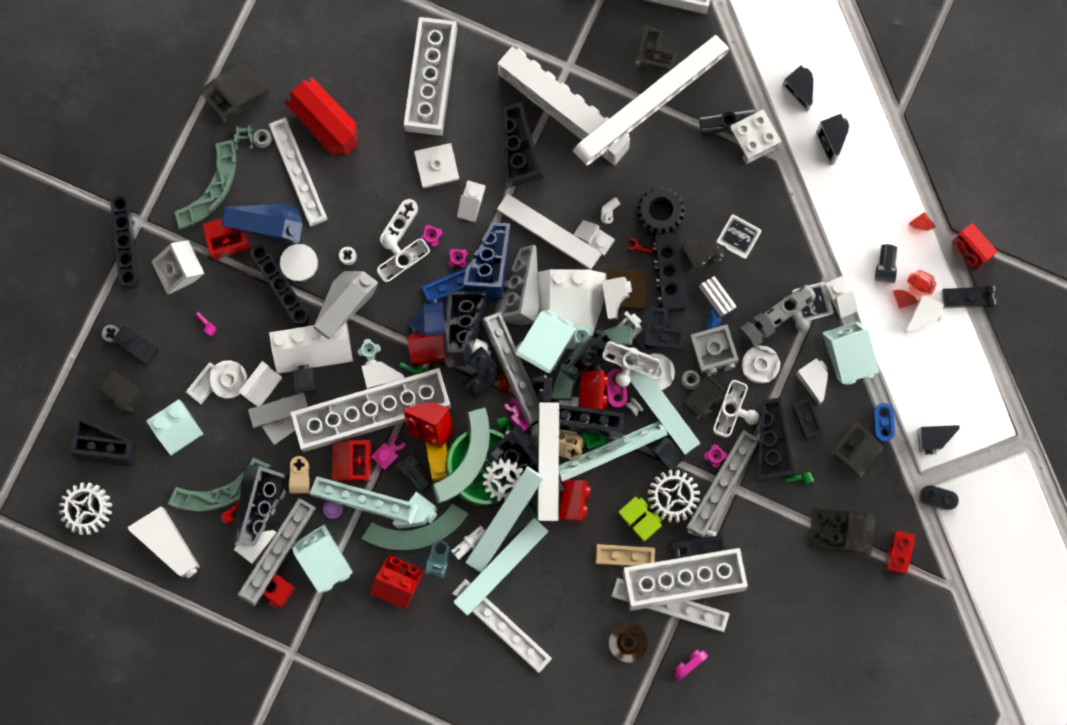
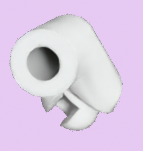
M616 197L601 207L600 218L605 224H610L613 221V210L620 205Z

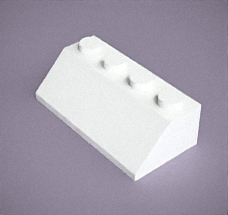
M347 323L329 340L316 331L314 325L269 333L277 374L298 370L300 365L309 364V368H317L353 362Z

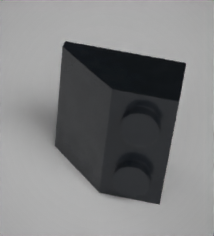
M841 113L821 121L816 130V135L831 166L835 164L847 137L848 128H850L847 118H843Z

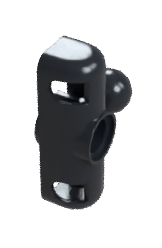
M597 330L585 342H580L574 347L573 353L560 366L562 372L568 378L576 380L587 368L589 372L603 370V364L597 361V359L603 354L604 348H599L596 343L600 339L606 344L612 341L605 332ZM573 365L578 369V373L575 375L568 371Z

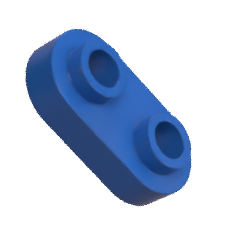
M881 403L873 411L874 433L880 442H888L895 435L894 411L889 404ZM880 411H885L886 416H880ZM881 430H886L887 436H883Z

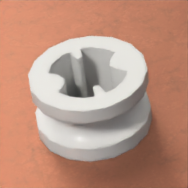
M344 247L339 252V258L344 265L355 263L357 256L353 248ZM347 252L349 254L351 252L352 259L348 260L347 258V260H344V253Z

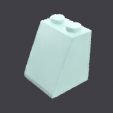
M543 310L518 348L516 355L550 373L558 365L577 329L573 327L574 324L566 319L563 321L558 319L556 313L550 310Z
M857 321L822 332L837 379L842 384H853L857 379L872 378L874 374L879 373L869 330Z
M325 525L299 539L292 546L295 557L318 593L329 591L335 583L347 580L350 574L353 573Z

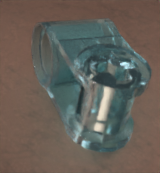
M438 540L433 543L425 575L433 574L445 579L450 547L447 542ZM438 544L446 546V551L442 555L436 553V546Z

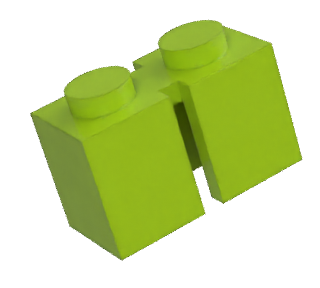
M634 497L618 512V515L630 527L645 514L646 517L632 529L645 542L661 528L660 522L662 520L655 512L651 514L648 511L647 507L649 506L642 498Z

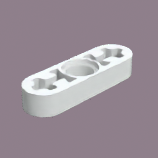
M407 199L401 203L380 237L381 244L386 235L392 234V231H389L390 229L395 232L394 236L397 239V244L399 243L418 212V207L414 200ZM412 205L413 212L408 211L406 215L409 218L408 220L404 216L399 215L400 213L403 215L406 213L405 206L409 207ZM399 219L403 220L405 223L404 227L396 229L394 222Z

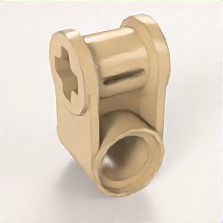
M559 430V456L570 460L579 459L582 454L581 449L585 444L584 439L579 435Z
M297 456L291 460L290 494L310 493L309 463L304 457ZM301 460V462L305 464V466L301 467V470H298V468L295 467V464H298Z

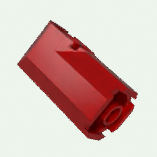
M313 78L309 79V83L306 80L302 81L289 94L291 97L290 101L285 100L286 107L314 135L320 145L330 155H347L357 146L358 129L356 123Z

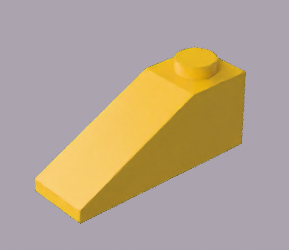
M426 442L433 482L446 479L445 462L448 452L446 442L442 448L435 445L431 446Z

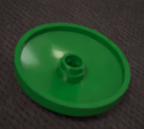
M489 429L488 450L505 435L496 430ZM469 431L460 435L451 444L447 452L445 462L447 477L459 467L469 445ZM487 456L474 480L458 494L464 500L475 505H493L505 499L502 497L498 501V496L495 495L491 498L492 492L485 491L488 485H483V481L487 480V478L483 477V474L489 473L486 469L487 466L493 467L492 461ZM497 469L493 473H499L501 470ZM503 476L500 479L501 484H505L508 481L507 476ZM491 481L493 488L498 490L496 483ZM514 487L507 488L505 492L511 491Z

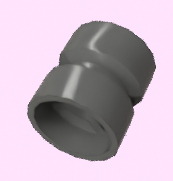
M761 312L752 318V323L747 322L739 328L741 335L752 348L762 343L763 337L767 339L776 332L770 320Z

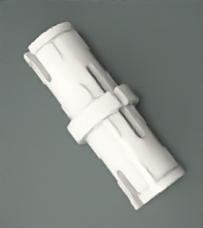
M480 525L468 537L465 536L464 540L451 550L453 555L460 560L470 549L473 550L485 533V529L483 530V527Z

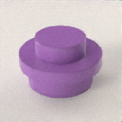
M327 501L323 506V511L328 518L335 519L342 514L343 506Z

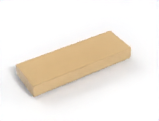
M597 544L596 564L638 566L654 563L655 548Z

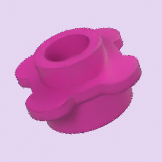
M431 225L425 226L424 235L421 236V239L425 243L428 242L432 246H437L442 230L436 229Z
M451 249L449 251L450 260L448 264L450 267L460 266L464 268L467 266L466 256L468 252L465 249Z
M714 444L711 450L704 454V458L709 460L713 467L717 468L720 466V462L727 458V453L723 452L717 444Z

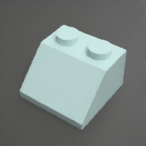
M177 400L147 420L156 437L170 455H173L203 435L199 426L180 400Z
M416 492L409 501L418 505L412 524L394 520L393 525L397 529L425 526L428 522L431 524L437 516V509L432 503Z

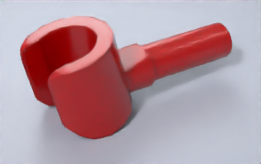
M634 238L629 239L631 243L636 244L634 247L627 246L631 252L640 250L653 254L651 248L638 244Z
M240 500L231 509L222 514L221 519L225 525H229L234 521L231 514L239 507Z

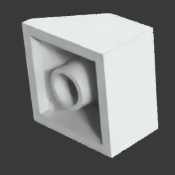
M188 240L171 243L151 261L167 294H171L194 283L204 274Z

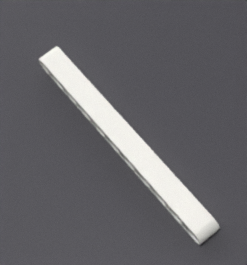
M715 35L582 140L574 148L573 152L586 165L591 164L722 59L730 48Z

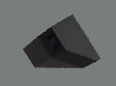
M519 424L487 451L486 456L499 464L500 459L503 460V463L510 459L511 465L516 462V469H523L520 475L524 473L527 466L538 473L539 450ZM510 469V474L517 479L516 474ZM558 479V494H559V493H560L561 491H563L565 488L563 487V485L561 484V482H560L559 479Z

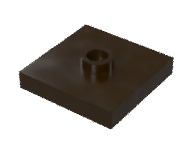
M608 270V280L625 277L631 283L632 292L629 293L630 297L625 298L619 308L645 310L647 271Z

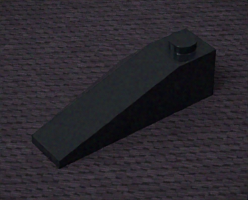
M246 464L240 490L237 542L250 546L256 545L266 528L267 520L270 515L273 516L276 511V505L285 496L290 478L289 475L265 467Z

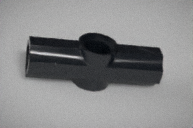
M755 109L740 112L727 111L721 115L699 118L701 134L732 132L730 128L732 125H726L724 123L725 119H730L735 124L757 112Z

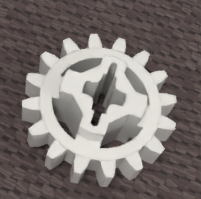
M500 459L499 464L495 461L492 462V468L487 466L486 469L489 473L483 474V477L487 478V480L483 481V485H488L485 491L492 492L491 498L495 495L498 496V501L502 497L505 500L507 499L511 491L505 492V490L516 485L522 476L520 473L523 471L522 468L516 469V462L511 465L510 459L506 463H503V460ZM503 468L501 472L493 473L495 470ZM510 469L516 474L517 479L511 476ZM503 476H507L508 481L505 484H501L500 479ZM491 481L496 483L498 490L493 488Z

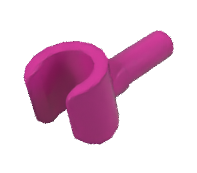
M199 312L196 313L197 318L206 325L203 331L213 336L216 327L208 322Z

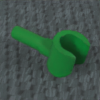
M402 362L399 367L409 370L414 375L427 372L420 364L416 369Z
M506 417L497 419L500 429L506 427L507 431L512 430Z
M809 472L798 476L785 477L786 482L803 480L804 485L814 481L812 474Z

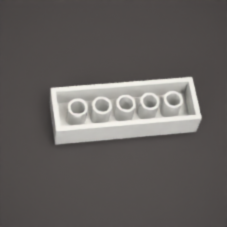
M419 17L404 120V128L407 132L443 135L457 35L456 21Z
M740 548L623 569L630 611L742 592L748 587Z

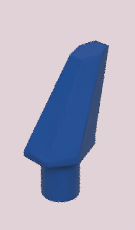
M715 309L710 310L711 319H707L706 330L718 327L722 318H718V313Z

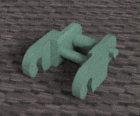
M248 125V128L239 129V126L236 127V134H234L235 150H238V141L240 139H249L251 143L250 148L254 149L253 134H251L253 129H251L250 125ZM248 132V136H240V133Z

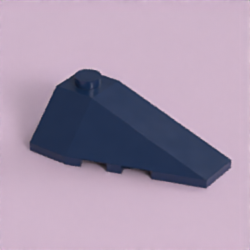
M282 203L224 207L221 226L291 245L300 241L302 220L298 208Z
M492 222L480 247L475 251L471 263L466 267L463 287L470 291L486 290L488 299L503 300L510 223Z
M439 298L427 299V302L423 303L410 320L407 329L419 332V334L425 336L445 333L446 320L443 300L439 301Z

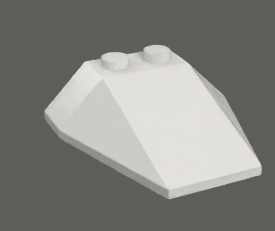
M545 270L538 272V315L543 310H550L557 314L558 319L562 321L566 319L572 322L574 328L577 325H581L583 328L590 327L594 333L605 300L602 281L607 280V274L592 270ZM571 339L566 349H574L577 344Z

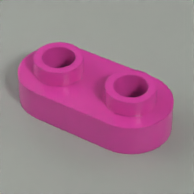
M613 369L607 375L608 402L615 408L624 406L627 401V386L620 387L613 381V377L622 372L620 369ZM616 395L621 397V400L618 402L614 400Z
M696 650L689 656L691 660L686 665L682 662L674 669L676 673L673 676L677 681L681 680L705 660L708 655L704 650L701 652Z

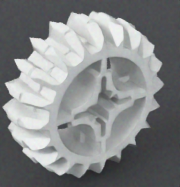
M669 470V477H666L665 473L662 472V480L659 477H655L654 480L658 484H650L655 489L648 490V494L653 495V497L648 498V502H654L650 509L657 507L658 510L655 513L657 515L660 512L663 513L661 520H664L667 515L669 516L668 522H671L672 517H675V521L678 523L680 521L679 516L686 520L687 516L685 513L690 516L693 515L690 508L697 510L698 507L693 502H700L699 498L694 497L699 495L700 491H693L698 485L697 483L690 485L693 481L692 477L688 481L685 480L687 473L679 477V470L676 471L675 476H673L672 470ZM669 481L678 482L673 489L661 487ZM683 485L689 492V501L681 495ZM678 488L677 497L679 499H675L674 501H672L671 505H669L671 501V496L669 495V493L671 492L673 494V492H675ZM658 492L662 493L667 499L665 508L661 506L658 500ZM674 504L687 506L678 512L670 511Z
M80 483V489L73 485L74 492L67 490L66 492L69 496H62L65 504H59L60 507L64 508V510L59 511V514L65 515L61 519L62 522H67L65 527H72L71 531L74 533L78 531L80 535H83L85 531L86 534L91 535V528L97 533L99 531L98 525L104 528L105 525L102 521L109 522L110 519L105 516L106 514H112V511L107 510V508L112 506V503H106L110 499V496H104L106 491L104 489L99 491L100 486L95 485L93 487L92 483H88L87 486L84 483ZM90 493L81 502L75 500L80 495ZM95 497L99 500V512L94 508ZM78 505L87 506L93 513L82 510ZM72 506H74L77 509V514L75 516L77 517L76 521L72 516ZM89 516L96 517L95 520L88 524H81Z

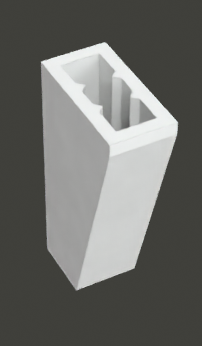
M159 507L128 527L131 533L179 576L189 578L197 573L196 569L200 568L165 508Z

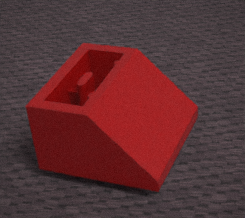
M222 219L203 224L209 252L214 260L250 250L246 233L222 227Z
M973 223L959 232L952 241L955 250L958 253H962L966 257L968 265L976 270L998 252Z
M416 332L410 334L411 337H407L413 366L446 361L444 355L445 333L425 336Z
M604 370L583 372L580 375L579 407L606 410L607 395H603V392L607 391L608 376H604Z
M431 401L405 408L403 411L408 432L415 439L419 438L431 446L435 445L442 448L453 433L450 413L447 407Z
M350 440L332 443V481L371 482V442L369 440Z
M565 480L563 483L565 489L562 491L558 520L581 524L582 519L586 520L588 506H584V501L589 500L590 487L587 486V481Z
M389 554L375 577L370 594L406 610L424 570Z

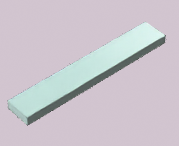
M634 355L626 357L629 362H634L637 359ZM631 370L629 374L630 382L684 455L700 444L699 440L653 378Z
M657 421L587 452L577 460H569L560 464L558 476L562 482L660 439L668 435L661 422Z
M527 466L467 559L466 563L481 573L484 571L544 478L542 475Z
M317 476L309 493L313 497L412 524L418 505Z
M533 519L453 603L468 616L548 533V530L536 519Z

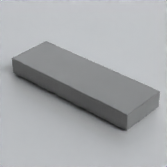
M300 393L248 409L253 428H258L291 418L290 412L307 408L308 406L304 393Z

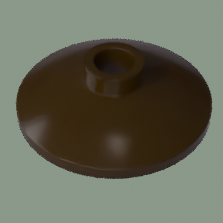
M624 623L612 631L609 638V648L613 656L618 660L626 663L635 662L646 653L648 638L640 626L633 623ZM625 640H631L632 645L630 647L625 646Z

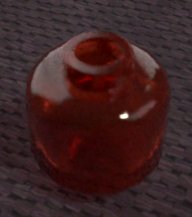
M921 269L911 273L907 279L909 291L920 297L923 295L931 296L937 285L934 275Z

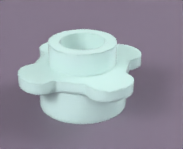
M577 325L575 327L577 330L572 340L575 344L585 342L593 334V329Z
M366 339L362 347L358 349V354L366 357L368 361L375 360V355L377 352H380L381 348L378 344L375 345L371 342L370 339Z

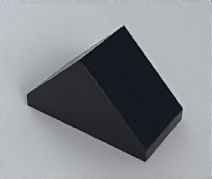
M665 436L645 445L668 470H673L685 459L674 443Z

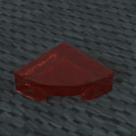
M925 212L909 222L913 229L930 231L936 227Z
M900 289L893 291L899 309L918 303L916 297L909 292Z
M503 372L498 376L499 393L505 395L511 386Z

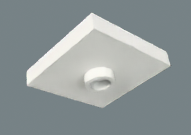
M451 143L414 151L423 188L459 180Z

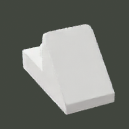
M467 181L464 194L461 195L457 218L476 222L486 189L485 185Z
M585 220L581 222L573 234L601 252L603 256L606 255L615 241L614 238L601 231L599 225Z
M842 276L824 284L840 319L858 311L854 291H849Z

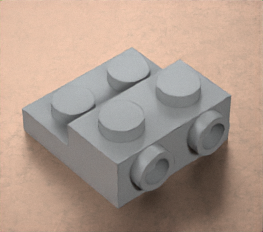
M728 325L690 335L701 374L705 373L706 376L714 375L718 369L724 368L725 371L734 369L735 364H738L739 359Z

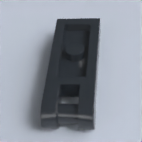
M996 286L942 289L943 309L997 306V299H995ZM982 294H987L988 300H982Z
M724 534L671 543L670 549L673 550V560L726 551ZM686 547L687 554L681 555L680 548Z

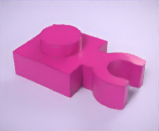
M512 398L509 402L513 405V408L509 407L506 403L503 406V410L512 415L509 420L515 427L519 424L525 431L532 424L527 425L522 411L518 407L517 400Z
M397 435L391 439L389 446L384 443L371 456L384 470L399 457L395 452L404 449L406 445L404 442L400 446L395 445V441L398 439Z

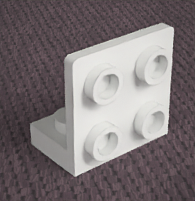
M760 110L730 127L744 152L743 160L746 164L779 148L782 142L764 110Z

